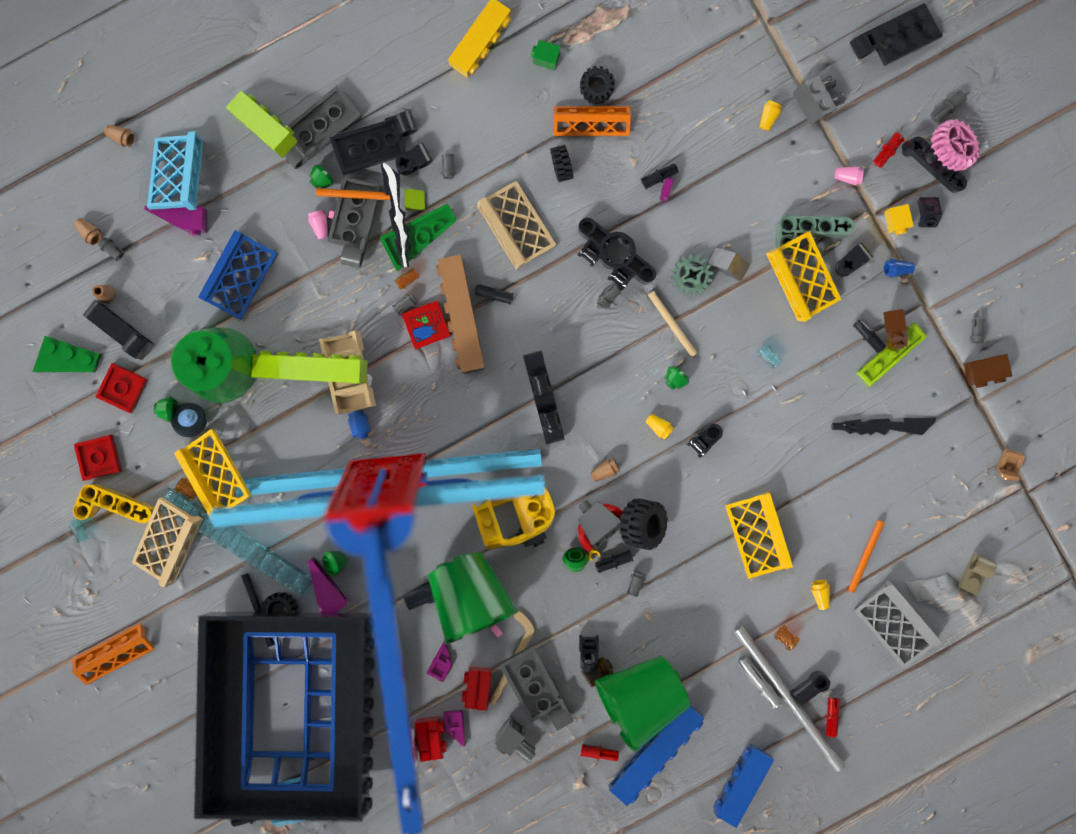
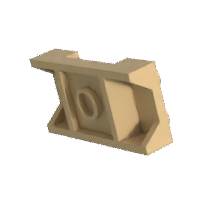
M351 331L348 334L319 339L322 354H325V358H331V354L343 355V359H349V355L361 356V360H364L362 354L364 346L360 331ZM368 377L367 383L328 382L335 415L376 406L373 388L369 386Z

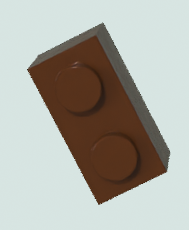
M904 309L883 312L888 349L899 350L908 346Z
M1008 354L963 363L968 386L975 385L976 388L988 386L987 382L994 381V384L1006 382L1007 377L1013 376Z

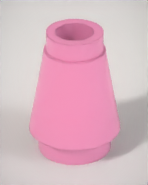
M836 167L834 179L855 186L856 184L861 185L864 169H859L860 167Z
M323 210L309 213L308 221L318 240L328 237L327 216Z

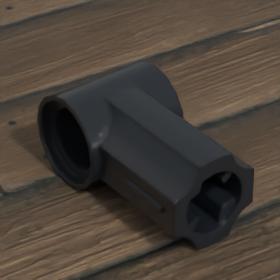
M429 582L422 585L421 588L403 595L409 610L426 603H434Z
M814 671L807 680L791 692L798 702L804 705L820 692L827 691L830 687V680L823 672ZM820 677H823V683L821 685H816V680Z

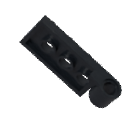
M923 3L860 34L849 43L858 60L876 50L884 66H887L939 40L943 36L926 4ZM913 25H917L920 28V33L913 30ZM897 33H902L905 40H900L897 37ZM881 41H886L889 44V48H884Z
M404 111L385 118V121L330 137V142L342 175L395 160L399 155L405 153L401 138L416 133L418 128L412 111ZM390 135L394 136L396 142L388 144L385 138ZM375 141L378 144V148L371 150L367 147V143ZM353 146L358 147L360 153L358 155H351L349 149Z

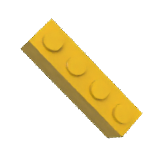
M490 0L449 57V65L467 78L471 74L474 75L479 68L478 63L482 58L485 59L488 56L490 46L493 43L496 44L500 39L502 29L510 25L512 21L511 10L497 0Z

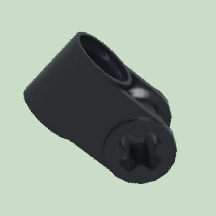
M424 143L414 146L407 152L399 155L395 160L397 172L402 176L410 175L433 162ZM404 162L408 167L401 166V163Z
M860 242L836 264L835 271L839 276L846 277L862 267L874 256ZM845 264L849 266L847 269H844Z
M708 424L692 437L686 445L691 446L698 453V457L701 458L722 437L723 430L718 424ZM711 427L717 428L718 434L716 437L711 438L708 431Z
M579 635L580 668L588 674L595 672L597 669L599 635H595V637ZM585 660H592L593 663L588 664Z

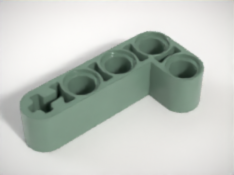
M788 215L779 220L776 225V248L782 245L783 240L789 242L807 232L802 228V222L809 224L810 228L808 231H810L812 237L842 238L852 233L855 223L848 217ZM784 221L790 224V230L784 229L782 225ZM821 223L828 225V231L822 230ZM843 224L844 227H847V230L844 231V228H839V226ZM784 249L782 250L783 255L790 253L794 249Z

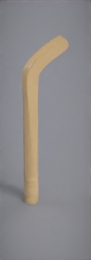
M519 610L513 616L523 625L525 634L514 655L527 647L534 634L532 623ZM504 674L489 700L493 705H496L508 683Z

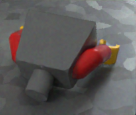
M585 500L578 507L583 513L578 519L580 523L577 527L580 543L588 552L589 559L594 561L591 554L597 553L600 558L597 548L620 530L619 522H621L620 517L623 514V510L617 506L607 503L602 505L599 502L592 507Z

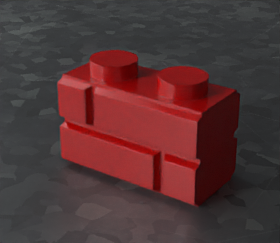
M469 666V671H465L463 683H467L466 691L463 690L461 702H465L464 708L488 711L492 676L491 668Z
M439 716L416 719L415 729L420 762L443 759L444 753L447 752L446 740L442 741L441 734L444 733L443 721L440 722Z

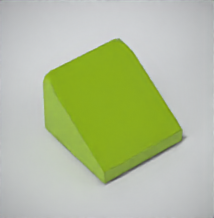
M404 189L406 211L425 210V191Z

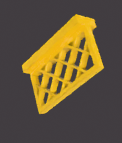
M810 231L803 233L776 249L766 252L798 321L805 322L811 319V316L842 300ZM804 238H807L809 242L807 251L799 248L800 242ZM786 248L794 249L791 260L784 257L782 250ZM797 251L806 253L803 264L795 262ZM810 255L815 256L817 259L815 268L807 266ZM793 264L802 267L799 277L793 276L791 272ZM806 268L814 271L811 281L802 279ZM818 272L823 273L825 276L823 285L815 283ZM801 281L810 284L807 294L801 293L799 289ZM814 285L822 288L819 298L810 296ZM826 289L830 290L834 296L830 301L823 300ZM809 298L818 301L816 308L812 311L807 306Z
M215 429L209 430L185 448L179 449L174 453L208 515L214 508H225L221 502L222 496L229 498L227 507L237 506L252 496ZM210 436L214 440L213 448L206 446L207 439ZM195 446L201 448L199 457H196L192 450ZM205 450L212 451L211 461L204 459ZM217 453L223 456V465L216 463ZM203 463L210 464L209 474L204 472L202 468ZM215 466L222 468L220 477L213 476ZM226 470L232 472V481L225 479ZM212 480L220 481L218 491L214 490ZM224 483L231 485L230 494L223 492ZM236 487L241 488L244 494L242 497L234 496Z
M770 491L725 505L748 579L781 569L793 568ZM760 500L762 508L759 513L748 509L753 501ZM739 506L745 510L739 519L732 515L730 508ZM747 511L757 516L752 525L742 521ZM762 511H764L765 517L761 516ZM759 517L767 521L768 526L764 532L754 527ZM740 523L750 527L746 537L738 534L737 528ZM753 529L763 534L758 544L748 539ZM765 536L773 540L770 550L760 545ZM746 541L756 546L752 555L743 551ZM758 548L768 552L764 562L754 557ZM770 554L779 559L780 565L771 567L766 564ZM752 559L762 564L759 571L750 573L748 566Z

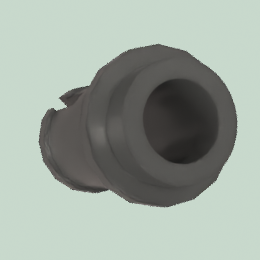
M442 154L443 171L441 175H443V179H453L454 175H456V171H454V155Z
M104 237L98 244L101 251H106L116 261L125 254L123 250L112 242L111 238Z
M611 285L602 296L598 297L597 303L603 309L609 308L613 300L621 294V291L616 286Z
M412 293L409 295L405 294L406 297L392 305L399 316L411 306L415 307L417 300Z
M972 319V336H970L972 343H984V339H986L984 336L985 319Z
M634 571L631 574L632 579L627 590L629 595L639 596L642 582L645 581V574Z

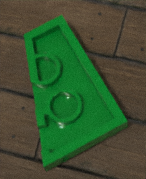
M44 336L32 372H96L102 354Z

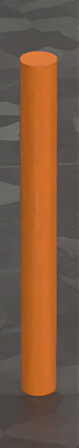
M316 188V196L390 200V195H385V192Z
M877 520L848 587V591L855 593L883 529L884 522Z

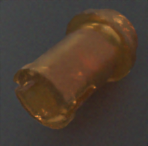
M411 268L402 276H397V279L394 281L399 289L402 290L403 288L406 289V286L420 277L415 269Z

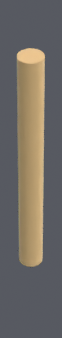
M655 291L648 294L691 357L696 355L697 351Z

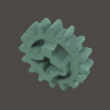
M689 254L687 260L683 256L681 258L682 263L678 261L675 263L678 268L672 269L675 275L671 276V279L676 280L673 286L680 287L678 292L684 290V296H687L689 292H691L692 297L696 296V292L701 295L703 293L702 288L705 290L709 288L706 283L713 281L709 278V276L713 275V272L708 271L711 265L704 264L706 259L700 261L699 255L693 259L692 254ZM691 263L697 264V265H699L700 267H699V268L694 267V266H692ZM683 267L684 274L680 278V270ZM699 272V273L694 277V279H693V278H687V279H685L690 273L693 274V273ZM704 273V281L701 284L700 277ZM684 284H690L693 288L686 287Z

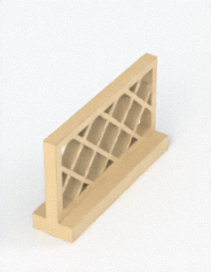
M517 181L478 201L477 208L516 270L556 247V243ZM514 187L519 194L517 200L507 197L508 191ZM495 198L503 200L502 209L493 207L490 201ZM506 201L516 203L515 212L504 210ZM519 204L528 208L527 216L517 213ZM502 214L513 216L512 225L503 223L501 220ZM516 217L526 219L524 229L514 226ZM529 220L538 224L537 232L527 230ZM513 230L523 232L522 241L513 239L511 236ZM526 233L536 236L534 245L524 242ZM538 238H546L550 245L545 248L537 246ZM523 246L534 248L530 257H524L522 253Z
M163 497L158 498L131 563L158 579V584L163 588L174 584L203 519L198 515L191 516ZM162 505L167 507L169 512L168 516L163 517L161 511ZM179 515L185 519L183 526H178L175 516ZM164 519H171L172 529L167 530ZM156 521L160 522L162 529L158 533H156L154 527ZM171 531H175L177 537L176 542L173 543L168 533ZM160 534L164 535L166 544L162 546L157 536ZM149 537L153 538L155 548L149 549L147 542ZM164 547H168L170 553L169 558L166 559L162 551ZM157 550L160 560L154 562L150 551ZM142 553L146 554L147 564L139 560ZM161 563L163 568L162 574L157 572L155 564Z

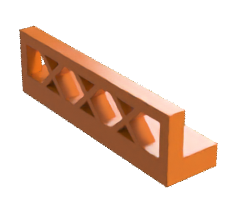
M554 106L553 135L630 136V106ZM558 122H566L570 125L566 130H557ZM579 122H586L589 125L585 130H579L576 127ZM598 122H605L608 125L604 130H598L595 127ZM618 122H626V130H617L614 125Z
M140 623L73 658L72 673L85 685H88L153 651L154 645L145 637V627ZM141 643L146 646L142 649H135V646ZM122 653L129 654L125 658H118V655ZM103 663H112L108 667L100 666ZM86 672H95V674L89 677L84 675Z

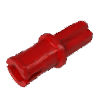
M894 133L887 144L882 146V150L873 160L875 166L883 167L888 159L895 155L896 149L905 140L904 137L900 138V133Z
M828 697L827 715H825L827 718L826 736L834 738L838 735V719H841L839 716L840 699Z
M582 744L580 756L595 758L597 761L599 759L618 761L619 751L601 748V745L598 747Z

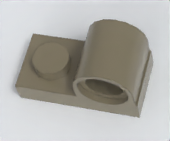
M973 552L957 587L978 596L985 578L989 579L995 573L997 563Z

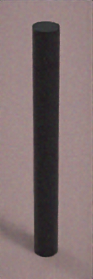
M249 573L241 575L254 612H262L260 611L261 605ZM264 637L267 647L275 645L273 637Z

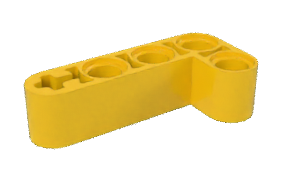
M89 484L82 487L73 508V515L79 520L93 518L97 514L99 507L138 523H147L155 507L100 484ZM91 488L95 490L94 497L90 495ZM109 495L113 498L111 505L107 501ZM127 502L131 505L130 512L125 509ZM84 506L88 509L87 515H84L82 511ZM142 511H146V514L148 515V517H146V515H145L144 513H141V512H142Z

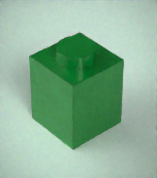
M538 40L537 46L534 45L531 52L533 64L555 70L561 46Z

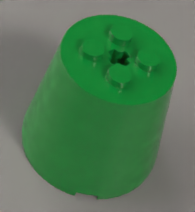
M213 327L190 332L183 336L176 343L172 351L171 367L177 380L199 398L213 403H227L242 397L252 387L256 379L251 377L252 354L257 353L252 343L240 332L226 327ZM203 358H207L205 361L206 365H202Z
M481 551L456 556L453 558L454 561L444 562L436 566L437 569L428 574L446 645L462 639L463 636L469 633L472 635L511 617L510 615L518 613L516 606Z
M661 655L594 681L596 690L613 724L618 723L622 730L619 734L632 752L641 748L691 707L689 695L680 681V675L676 670H673L668 661Z

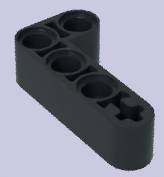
M96 299L83 314L84 317L123 346L122 350L135 359L143 360L154 346L152 341Z

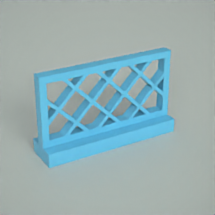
M195 131L188 132L186 136L155 138L147 208L150 210L186 207L188 210H196L203 140ZM182 142H186V147L181 151L176 148ZM169 143L170 146L162 153L160 151L161 144ZM175 149L178 154L170 161L167 156ZM183 157L185 159L184 164L178 169L174 164ZM165 158L169 163L160 170L158 165ZM173 166L177 171L168 178L165 173ZM181 174L183 179L175 186L173 181ZM164 176L167 180L157 187V180ZM172 184L175 188L168 195H165L162 191ZM179 192L181 194L180 201L172 202L170 199ZM161 193L164 198L159 203H154L155 198Z

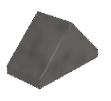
M717 247L707 263L712 268L740 282L750 265L737 253Z

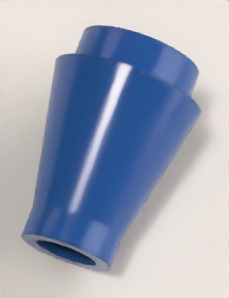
M890 259L885 261L883 270L886 276L893 278L905 274H913L915 266L913 262Z

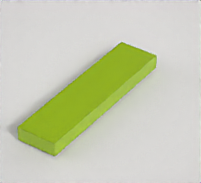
M915 322L907 328L908 346L899 350L888 349V346H886L885 349L879 352L856 373L868 387H871L928 336Z

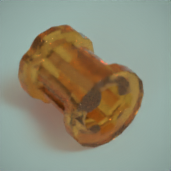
M185 477L180 479L174 492H180L192 502L197 497L191 483L187 482Z
M783 625L777 630L774 638L776 640L779 639L786 646V649L790 651L798 644L800 638L787 630V626Z

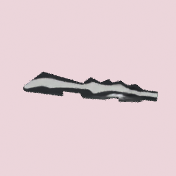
M381 163L385 195H390L391 209L389 210L392 229L396 234L394 242L398 256L401 259V266L406 268L409 267L408 253L410 247L408 240L410 236L407 232L408 226L404 222L406 212L400 209V174L387 164Z

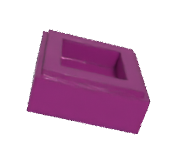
M665 179L659 197L661 201H667L673 179Z

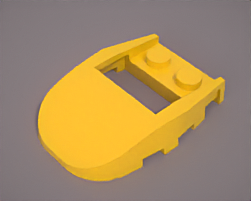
M545 487V494L486 499L487 502L477 507L475 504L472 505L487 550L518 545L543 533L551 526L555 516V508L550 494ZM513 501L524 534L510 539H503L493 507Z

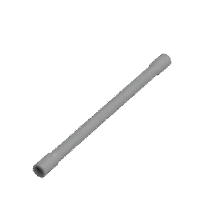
M743 625L738 626L734 629V634L742 645L747 648L808 731L836 772L841 771L845 767L843 761L827 743L753 642L752 637Z

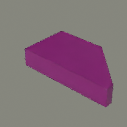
M444 641L426 674L441 682H444L453 665L448 647Z
M463 710L444 711L445 732L459 742L462 747H465Z

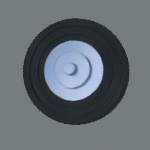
M185 403L173 411L171 425L180 436H196L206 427L207 416L204 410L197 404Z

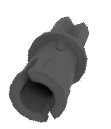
M958 91L949 100H944L942 105L930 114L931 119L934 122H939L949 113L952 114L955 108L967 101L966 95L962 91Z

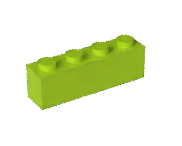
M240 91L225 108L283 158L298 142L292 136L294 131L287 125L281 126L282 121L274 114L270 116V111L263 104L258 106V101L250 93L246 95Z

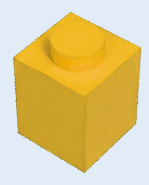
M909 204L892 207L884 212L889 234L895 232L896 235L906 234L908 229L914 227Z

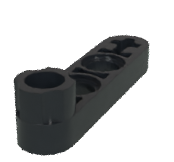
M916 136L902 143V154L905 157H913L950 192L956 193L966 188L967 180L959 171L949 170L947 166H944L947 174L946 176L941 175L940 167L942 166V161H937L938 156L934 154L935 149L931 148V145L925 139ZM927 154H931L933 156L932 163L927 162Z

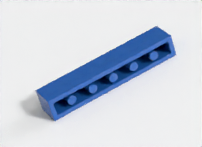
M691 706L686 712L644 744L608 785L609 791L626 806L630 802L633 804L639 797L638 793L643 788H648L654 775L660 774L665 768L664 764L677 755V749L681 745L684 746L688 743L693 731H698L702 727L703 716Z

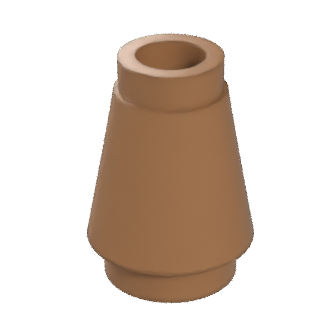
M107 125L104 130L106 136L123 147H130L135 141V133L129 128Z
M79 218L74 222V227L87 244L96 245L101 241L103 235L100 229L83 218Z
M108 284L96 285L92 288V294L100 302L109 303L115 297V290Z
M607 458L590 474L593 480L597 482L616 476L620 469L614 458Z

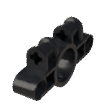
M583 218L580 221L578 232L587 240V243L577 256H582L586 259L591 267L600 260L603 266L613 270L608 280H612L619 285L622 291L633 277L644 285L651 284L654 281L656 270L636 254L635 243L629 235L623 232L609 233L591 218ZM590 224L592 230L585 232L582 230V225ZM621 239L625 245H629L631 253L622 264H612V260L604 257L603 247L610 243L609 240ZM645 270L649 271L652 274V278L649 280L644 279L642 272Z
M542 350L523 355L546 445L565 440Z

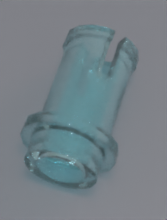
M764 344L757 351L759 357H763L772 368H775L782 359L770 349V345Z
M74 519L69 521L70 526L68 527L72 528L77 543L89 539L82 523L84 520Z

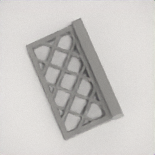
M887 580L883 587L854 608V611L905 669L934 646L937 648L942 642L893 583ZM885 592L889 597L888 605L877 604L878 597ZM866 606L874 607L873 617L864 616L861 610ZM877 607L887 608V618L876 617ZM891 609H899L901 611L900 620L890 619ZM875 620L886 621L885 631H877L875 629ZM889 622L900 623L899 633L888 632ZM903 623L913 625V634L902 633ZM888 635L898 636L897 646L887 643ZM902 637L912 638L911 647L901 646ZM916 638L924 639L928 643L922 649L915 648ZM900 650L911 651L910 658L905 662L900 658Z

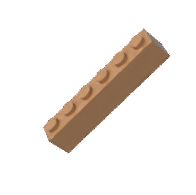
M456 255L438 259L439 265H436L437 274L442 276L443 283L440 284L442 295H446L447 302H444L446 314H450L451 321H447L449 331L454 333L455 338L451 340L453 351L458 353V358L455 359L457 370L461 369L462 373L485 369L462 256Z

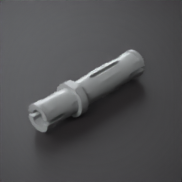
M746 655L738 660L739 666L758 688V693L764 696L772 709L779 707L783 701L774 692L773 686L766 682Z

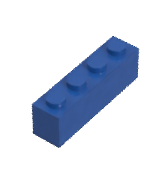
M752 744L744 749L740 764L734 767L730 782L727 781L725 783L721 798H717L713 806L716 817L735 828L739 825L774 762L770 754Z

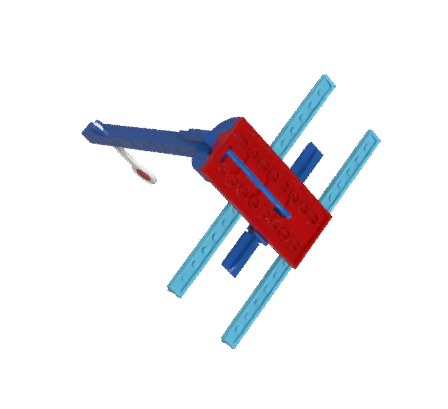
M540 449L426 460V453L349 460L347 467L343 469L243 479L252 495L335 486L336 489L307 493L290 501L214 508L209 514L210 521H213V527L324 516L327 531L335 544L348 553L364 556L402 834L423 833L424 817L417 772L419 763L416 729L411 727L388 552L401 547L410 536L415 519V507L545 494L543 475L479 482L478 480L472 481L466 478L428 481V477L542 466ZM236 487V496H243L241 488Z

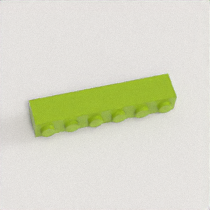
M260 351V354H252L251 377L367 383L368 360H361V356L349 355V359H343V355L331 354V358H325V354L313 353V357H307V353L295 352V356H289V352H277V355H271V351Z

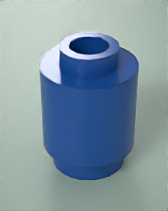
M363 410L348 414V423L352 436H357L358 440L368 437L371 429L367 415L364 414Z

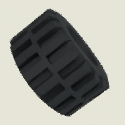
M641 498L632 499V502L629 501L627 503V507L623 509V514L620 517L621 522H619L622 540L629 546L645 550L657 548L658 544H661L663 537H665L668 527L665 507L659 502Z

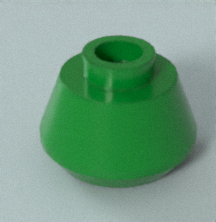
M320 165L313 166L309 175L311 178L309 182L315 188L326 189L332 186L334 179Z
M676 366L668 367L665 375V384L669 388L679 390L689 384V377Z
M172 396L159 399L158 403L154 404V414H157L159 419L170 423L173 411L177 408L176 399Z
M575 547L565 551L562 559L569 571L580 572L587 565L589 556L583 549Z
M326 551L322 561L327 573L337 576L346 567L347 558L340 551Z

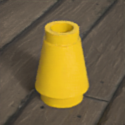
M769 100L767 104H764L759 126L761 129L770 131L782 112V105Z
M653 413L645 421L660 439L666 440L675 429L671 426L672 423Z
M826 580L812 582L810 589L820 610L829 609L830 585L827 584Z

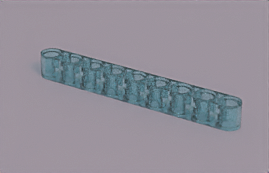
M168 488L164 494V499L191 516L198 515L203 519L198 532L296 594H304L312 581L309 574L231 525L213 527V521H210L205 508L178 491ZM162 505L161 508L168 512L167 507ZM179 515L175 516L176 518H178V519L181 520L182 522L185 521V519H184L183 517H181V516H179Z

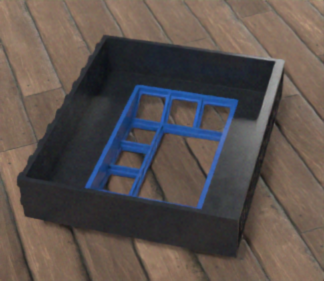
M209 612L198 616L194 819L363 821L366 815H368L369 810H372L373 798L370 797V790L373 787V777H370V769L373 768V757H370V749H373V737H370V729H373L374 719L371 717V709L374 707V698L371 697V690L374 689V678L371 677V670L374 669V658H371V650H374L375 640L372 638V630L374 629L371 613ZM252 637H273L276 658H256ZM281 637L302 638L305 658H284ZM309 638H331L332 658H312ZM255 664L305 665L304 751L253 750ZM312 665H332L331 689L311 688ZM311 696H331V720H311ZM311 727H331V752L310 750ZM253 757L275 759L270 784L249 783ZM281 758H303L301 781L299 784H278ZM310 758H330L329 784H307Z

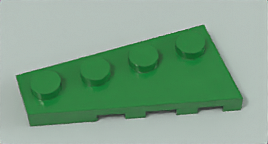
M448 203L406 224L408 226L407 232L410 236L408 240L410 247L408 261H411L457 221ZM393 230L379 238L398 272L402 266L394 239H396V234Z

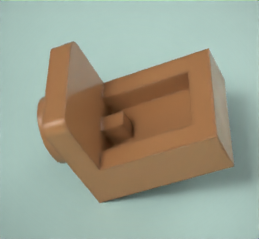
M1004 449L996 467L1002 479L1019 481L1018 471L1025 459L1024 453Z

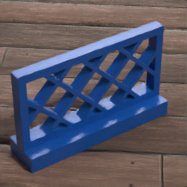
M234 230L198 298L241 320L277 253ZM244 240L252 244L253 252L242 253L241 245ZM263 251L270 253L271 257L268 262L260 264L257 253ZM255 254L258 264L247 267L244 257ZM242 258L245 268L234 271L232 267L233 260ZM259 267L260 277L251 280L248 270ZM246 271L249 281L238 284L235 273ZM232 274L235 285L225 288L222 280L225 276ZM250 283L252 292L250 295L242 297L239 286ZM236 287L240 298L229 301L226 290ZM224 292L226 302L218 304L212 301L215 293ZM240 300L243 308L240 314L232 311L230 303Z

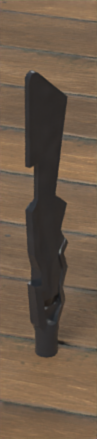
M889 418L871 419L865 422H861V419L832 423L831 429L845 431L849 434L856 432L860 435L867 433L872 435L876 432L886 435L889 430L923 435L935 423L936 419L904 418V422H891Z

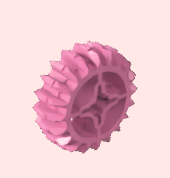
M950 119L940 124L932 133L933 138L931 142L933 145L931 148L935 149L934 154L938 156L937 161L941 160L942 166H947L949 170H965L974 165L980 157L978 153L981 149L978 146L981 143L977 141L978 136L974 135V130L969 128V124L965 125L964 121L959 122L957 119Z

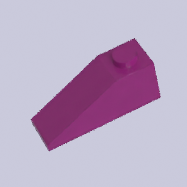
M144 206V210L188 232L191 236H201V233H207L208 210L203 207H196V210H188L186 207L150 210L147 206Z
M315 557L308 561L316 601L319 606L318 610L320 613H337L350 600Z

